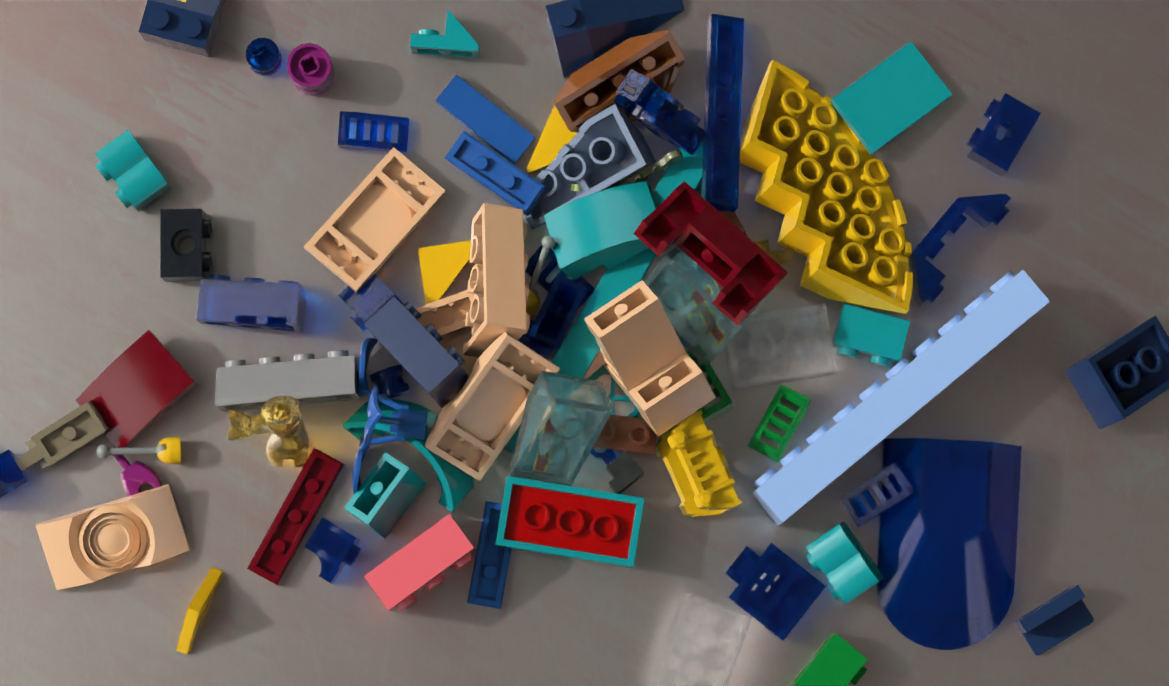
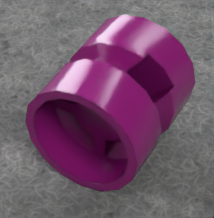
M312 43L301 44L293 49L288 57L287 69L297 90L310 96L321 95L328 91L334 83L335 71L326 50Z

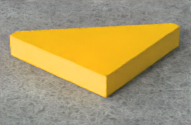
M555 105L527 166L528 174L547 168L557 157L561 148L568 144L577 134V132H570Z
M471 240L418 248L426 304L440 300L470 260Z
M211 567L187 609L176 651L186 655L188 652H191L198 625L202 626L212 603L210 598L223 577V571Z

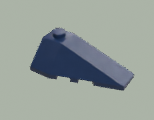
M564 0L545 6L546 18L564 79L570 77L572 73L626 39L652 33L685 10L682 0Z

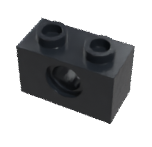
M160 209V277L165 282L206 281V272L212 271L211 252H206V238L212 237L211 218H206V213L202 209ZM186 237L194 238V249L186 254L180 253L178 249L180 241Z

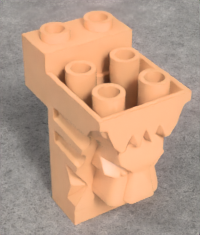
M643 280L584 319L589 330L595 336L600 351L604 356L603 359L606 362L605 369L638 408L643 419L658 437L716 398L701 369L685 352L660 300Z

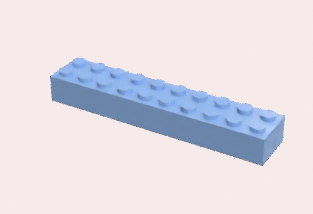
M1021 270L1017 275L1009 271L990 287L994 294L990 297L985 293L981 294L963 309L967 313L966 317L962 319L957 314L937 331L941 335L937 341L932 336L911 352L915 357L914 360L910 363L905 358L885 374L889 379L885 384L882 385L877 380L859 395L863 401L857 407L852 402L849 403L833 417L836 422L834 426L829 429L824 424L806 439L810 445L802 451L797 446L779 461L784 466L782 469L775 473L771 468L753 483L757 489L751 495L777 526L793 515L1050 302L1024 270Z

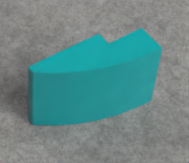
M647 181L608 188L576 199L545 214L544 218L549 235L555 239V246L553 248L560 270L575 280L602 264L610 270L649 248L633 233L642 220L657 208L650 184Z

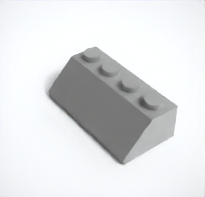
M347 350L328 352V358L314 359V354L312 353L294 355V361L280 362V357L259 358L260 364L246 365V360L225 361V367L216 368L215 406L224 412L360 399V396H358L357 358L355 355L349 356Z

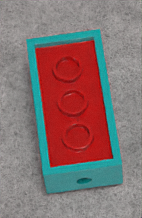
M507 476L495 546L633 568L644 498Z

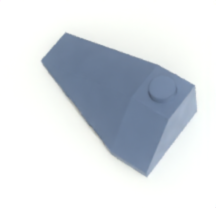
M617 104L586 120L579 128L580 131L568 144L561 148L557 157L535 178L536 181L548 189L530 215L524 214L532 230L546 224L545 214L581 197L615 187L657 162L643 134ZM571 185H581V192L571 191Z

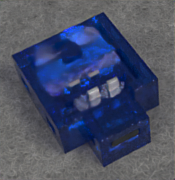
M632 69L616 90L618 95L613 102L655 136L692 156L708 135L698 125L701 120L699 117L685 109L681 102L665 92L651 79Z
M770 543L760 556L748 546H745L724 573L737 584L727 598L781 641L785 640L826 587V585L773 543Z

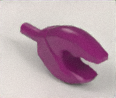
M112 455L124 469L120 475L128 496L140 493L141 487L145 483L151 484L153 488L163 486L157 473L145 463L135 461L130 464L124 455Z

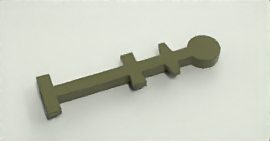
M680 150L671 151L661 160L616 186L646 181L650 175L662 172L664 167L681 160L683 155Z

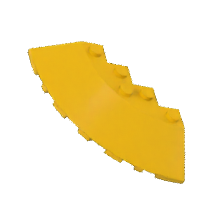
M772 60L740 131L733 160L762 173L755 201L784 215L777 243L807 257L800 286L830 300L906 314L909 311L913 287V273L910 272L909 262L912 247L911 242H907L904 226L907 225V220L900 199H895L887 180L890 176L881 159H876L873 154L870 155L830 103V97L827 95L822 97L808 86L810 81L790 68Z

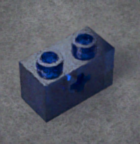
M1007 93L1002 96L1000 101L993 98L983 115L988 118L983 130L976 127L966 144L971 147L967 157L1002 177L1008 171L1041 113ZM1003 127L1006 131L1004 132V137L999 140L996 138L997 130Z

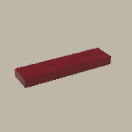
M313 448L247 568L248 570L279 585L345 464Z

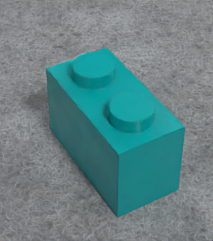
M844 303L840 308L830 347L838 348L837 354L857 359V355L860 354L871 357L870 363L890 368L891 363L897 364L901 360L911 321Z
M385 452L344 509L362 524L386 539L426 483L409 467Z

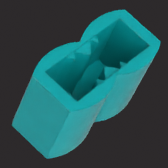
M129 130L95 153L100 160L95 165L106 181L114 179L119 186L115 193L126 208L133 205L139 212L171 188Z
M844 521L806 546L809 554L806 555L809 563L817 572L822 570L829 580L826 586L837 601L842 599L847 604L883 579L876 564Z

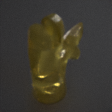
M291 396L273 397L267 400L260 414L253 416L236 410L229 411L228 417L231 427L227 434L228 440H241L252 434L270 432L272 434L267 443V455L271 464L275 467H282L283 459H294L295 467L304 466L309 454V437L295 398Z

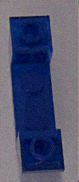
M1007 194L957 198L912 251L910 258L913 273L914 299L919 306L926 299L932 303L945 288L940 283L946 275L926 260V256L933 260L945 245L941 238L948 230L954 234L967 219L962 215L963 212L984 229L991 222L997 226L1010 211L1005 206L1011 199L1010 196Z

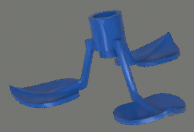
M376 338L365 339L359 356L358 396H363L364 394L370 398L367 407L368 419L365 423L364 438L360 440L352 472L354 494L361 485V464L370 446L394 441L405 442V437L424 440L428 412L409 410V405H401L378 394V386H374L372 391L368 388L366 369L370 354L379 342ZM377 401L400 412L393 411L392 418L383 417ZM377 422L391 424L390 432L397 433L396 435L372 439V431Z

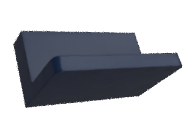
M1079 585L1067 588L1014 621L1034 655H1041L1094 622L1093 616L1082 600L1086 596Z

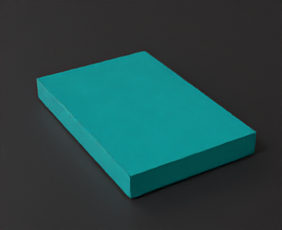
M909 42L832 98L830 103L870 155H872L949 99L953 94L915 45Z

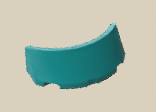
M390 399L401 405H409V410L428 412L424 440L406 437L405 440L417 448L437 472L436 480L440 484L442 492L438 503L453 514L474 488V478L424 446L438 418L433 411L413 402ZM368 401L343 424V427L358 440L364 436L365 423L368 419ZM377 401L383 417L392 418L393 411L400 412ZM378 422L372 431L373 434L381 437L386 432L394 435L397 434L390 432L391 424Z

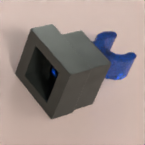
M589 447L591 455L596 459H602L607 465L606 470L613 478L608 484L614 493H623L644 476L643 470L627 452L617 457L611 449L599 453L595 451L594 447Z

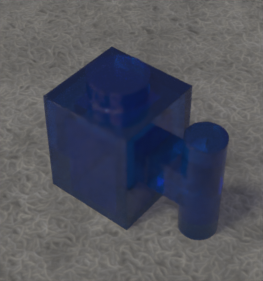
M376 274L357 292L350 286H347L338 294L340 299L354 312L350 318L363 332L367 329L364 323L392 297L395 296L404 305L397 295Z

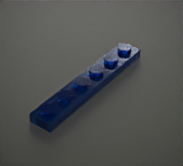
M711 14L708 18L701 196L717 210L735 212L738 208L744 18Z

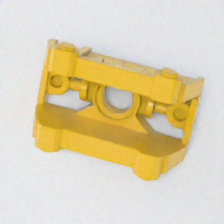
M701 410L673 426L655 445L656 456L659 459H663L682 501L679 507L683 516H692V518L718 516L742 504V500L738 499L732 486L735 481L728 471L725 455L720 447L716 445L712 430H707L701 416L703 414Z

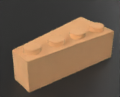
M483 203L472 219L470 262L476 263V265L472 268L468 280L467 293L474 294V298L471 302L470 312L466 313L465 327L472 329L471 339L469 342L464 343L463 355L479 358L504 332L519 340L529 329L530 315L526 313L529 285L525 283L528 254L524 253L527 225L523 223V209Z

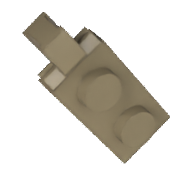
M92 400L33 435L31 440L26 442L30 450L16 458L15 462L21 471L27 470L36 463H39L41 468L44 469L47 466L54 465L109 430V427Z

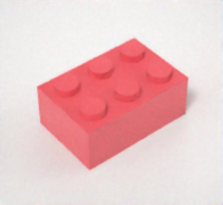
M448 514L364 577L388 611H394L397 608L402 613L418 601L415 597L418 592L424 588L431 592L446 581L443 576L444 573L453 567L458 572L474 560L471 554L476 549L453 517Z

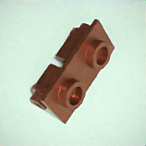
M590 412L586 440L587 447L654 455L657 435L643 418Z

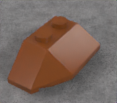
M670 30L628 38L572 73L553 103L570 132L578 133L580 131L579 128L586 120L614 104H617L633 122L640 118L643 112L648 113L664 103L660 101L663 95L669 97L685 57ZM650 84L655 87L652 93L646 90ZM628 85L636 89L640 93L639 97L636 98L628 94L624 87ZM657 88L663 91L660 97L654 94ZM636 108L641 111L638 117L632 114Z

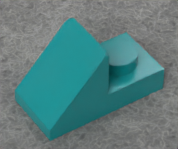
M447 10L445 36L439 35V31L432 29H421L419 34L411 33L410 48L412 54L479 58L480 50L478 43L449 10Z

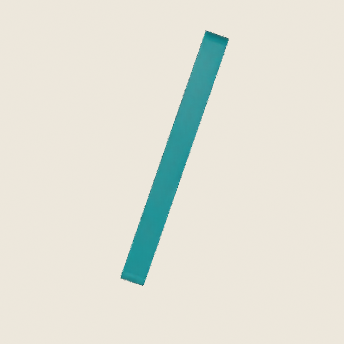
M690 130L678 149L681 151L683 158L668 166L653 191L657 207L684 181L696 190L716 157L720 146L697 132ZM650 248L645 249L610 270L607 268L552 360V363L560 368L507 442L503 448L504 450L532 465L547 409L558 411V419L561 417L600 351L596 338L589 330L584 319L644 278L657 256Z

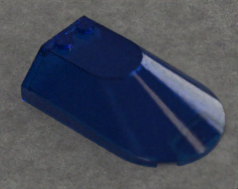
M887 438L882 440L876 566L881 572L883 579L876 583V590L885 616L904 637L912 642L931 649H961L986 638L1000 625L1012 603L1015 587L1022 446L985 441L932 438Z

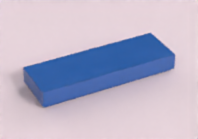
M457 74L435 100L440 107L513 165L520 160L536 140L535 136Z
M465 131L461 133L445 156L447 161L515 208L523 209V213L527 216L530 215L548 189Z
M485 502L467 600L469 604L501 609L512 551L509 548L495 546L502 506L500 503Z

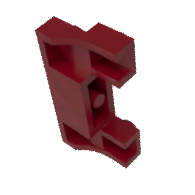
M685 181L652 213L642 220L633 233L659 257L675 244L716 280L723 289L712 304L737 326L759 306L788 274L781 265Z

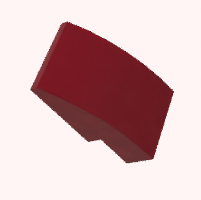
M148 330L114 360L75 401L81 406L92 400L109 427V430L104 435L115 447L127 448L173 408L172 405L196 386L197 383L155 334Z

